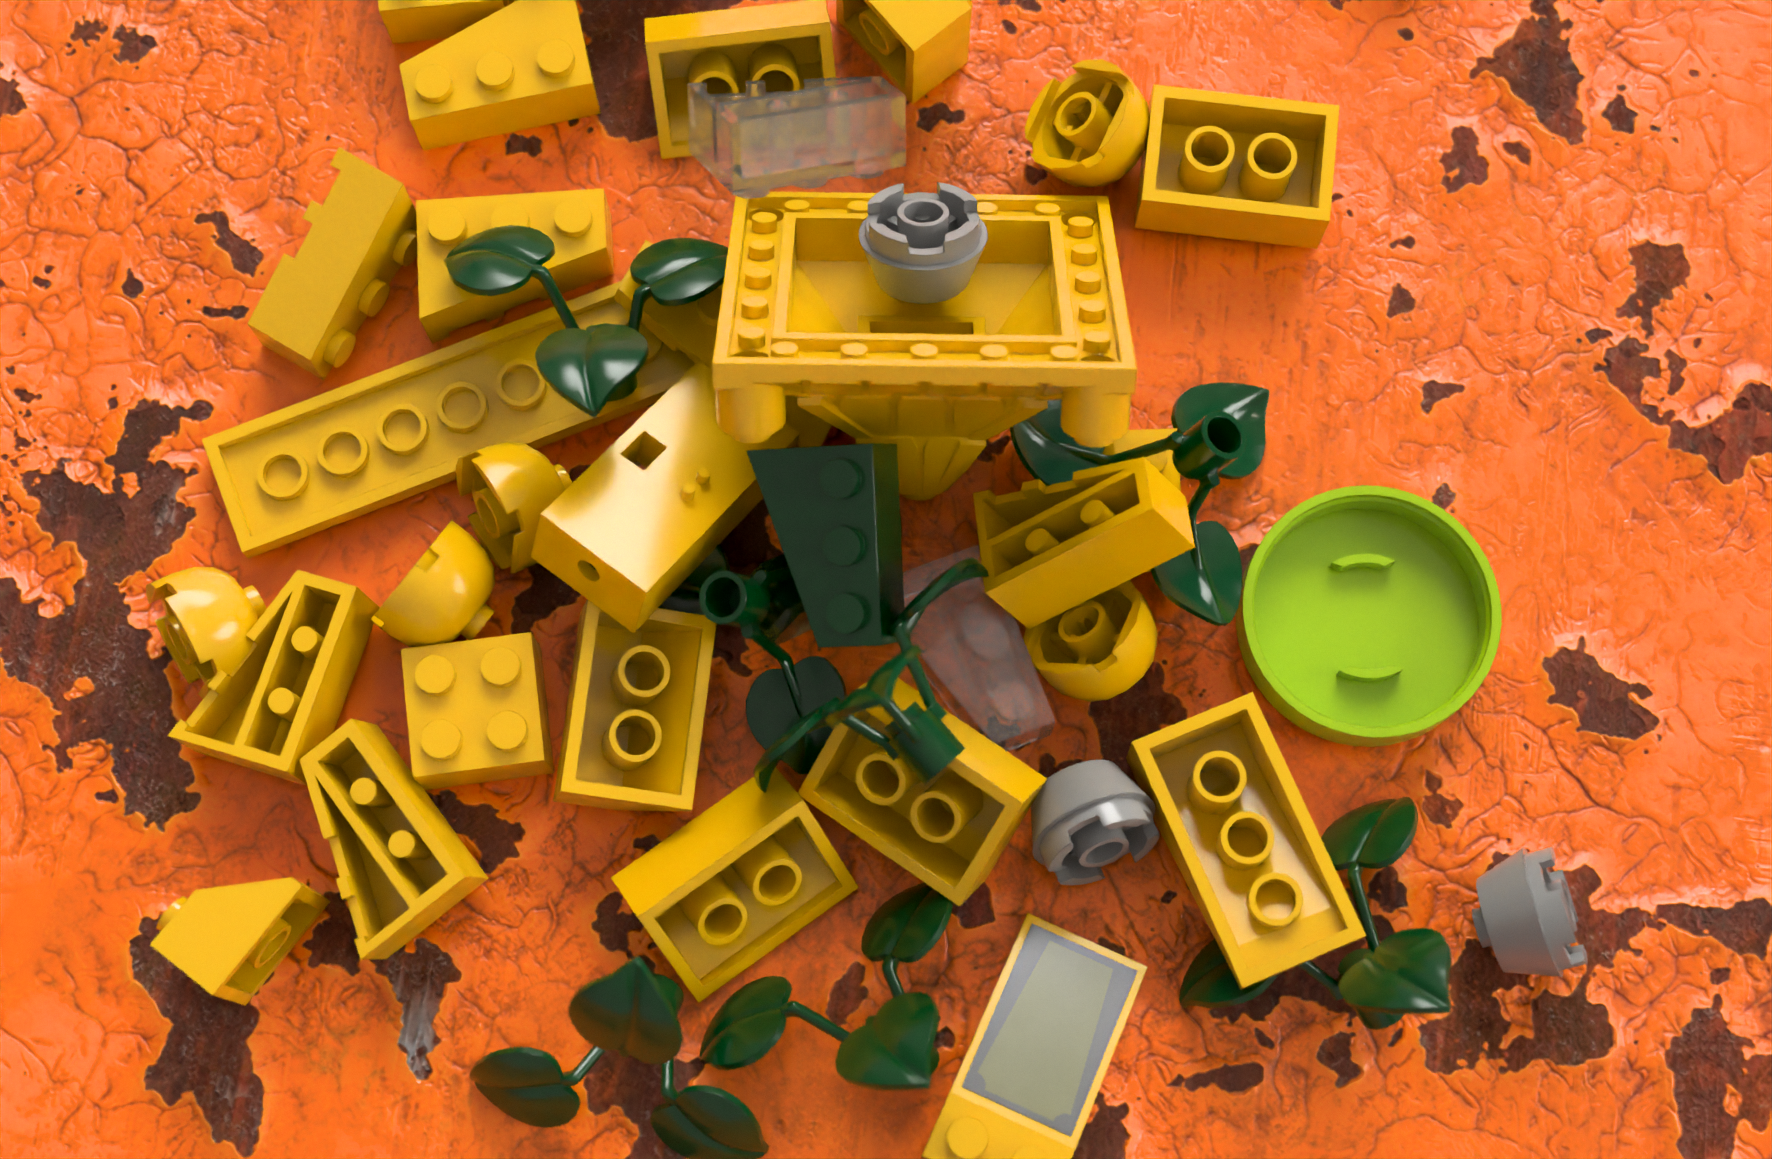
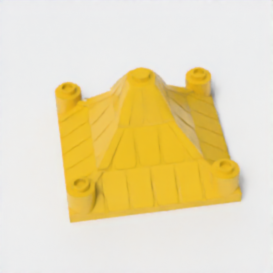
M736 191L712 362L713 388L716 389L717 424L721 430L730 434L733 439L743 443H759L769 439L772 434L784 426L785 396L797 397L798 406L854 437L855 444H897L899 494H902L905 498L920 501L931 499L947 491L986 447L987 439L1047 409L1048 401L1062 400L1060 426L1066 434L1073 437L1082 446L1092 448L1105 447L1128 432L1131 394H1135L1137 366L1108 196L971 194L977 200V213L987 228L988 239L970 281L960 294L951 299L937 303L918 304L895 299L879 287L859 241L860 226L868 216V201L877 193Z

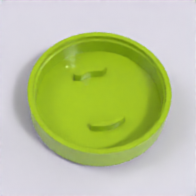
M1368 485L1343 487L1321 493L1300 503L1278 520L1265 535L1248 563L1242 577L1241 598L1236 612L1237 639L1242 658L1251 678L1266 700L1290 722L1315 736L1339 744L1365 747L1392 745L1416 738L1434 729L1460 709L1473 696L1487 676L1496 656L1502 625L1501 601L1495 575L1487 557L1469 531L1444 509L1422 497L1395 488Z

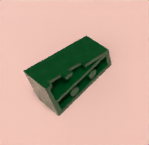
M870 443L746 450L818 647L881 646L896 643L895 636L892 637L888 629L905 609L897 444Z

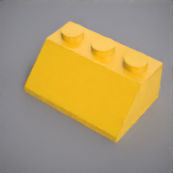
M804 0L644 19L645 46L661 159L842 138L831 24L826 0Z
M586 600L579 617L553 801L612 810L692 811L717 623L710 621L705 615L658 608L635 633H632L591 601Z
M776 767L771 775L766 793L756 784L755 776L611 877L637 918L698 1003L859 888L802 797Z

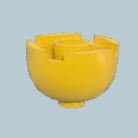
M1103 59L1084 60L1071 66L1077 73L1069 76L1062 83L1054 77L1043 87L1030 108L1025 125V139L1032 144L1033 154L1030 153L1034 161L1049 174L1074 187H1102L1124 176L1136 165L1145 151L1149 128V109L1147 101L1134 82L1117 65Z
M500 443L459 457L455 468L459 494L462 497L472 492L477 512L467 517L487 554L502 570L511 566L510 573H516L538 563L531 557L540 514L572 484L565 468L560 464L552 465L544 454L524 443Z
M451 520L370 621L388 635L409 647L450 643L460 634L468 640H472L495 612L485 604L495 585L494 567L486 550L472 535Z
M214 567L188 568L171 573L146 585L148 603L151 604L161 599L166 615L156 619L155 623L170 655L189 684L200 678L202 679L204 685L198 695L204 699L211 690L207 684L220 670L229 675L247 656L253 645V640L247 637L246 634L267 609L263 599L252 585L242 589L231 575Z
M1128 580L1031 629L1026 627L1023 642L1035 669L1058 692L1066 696L1093 702L1108 700L1127 691L1144 676L1154 660L1158 631L1148 602L1142 593Z

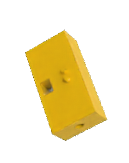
M699 360L540 514L531 557L632 633H635L716 546L763 499L746 450L795 448L800 432L785 422L782 429L772 434L769 439L763 442L743 443L733 439L730 434L721 430L717 424L716 389L713 388V369Z

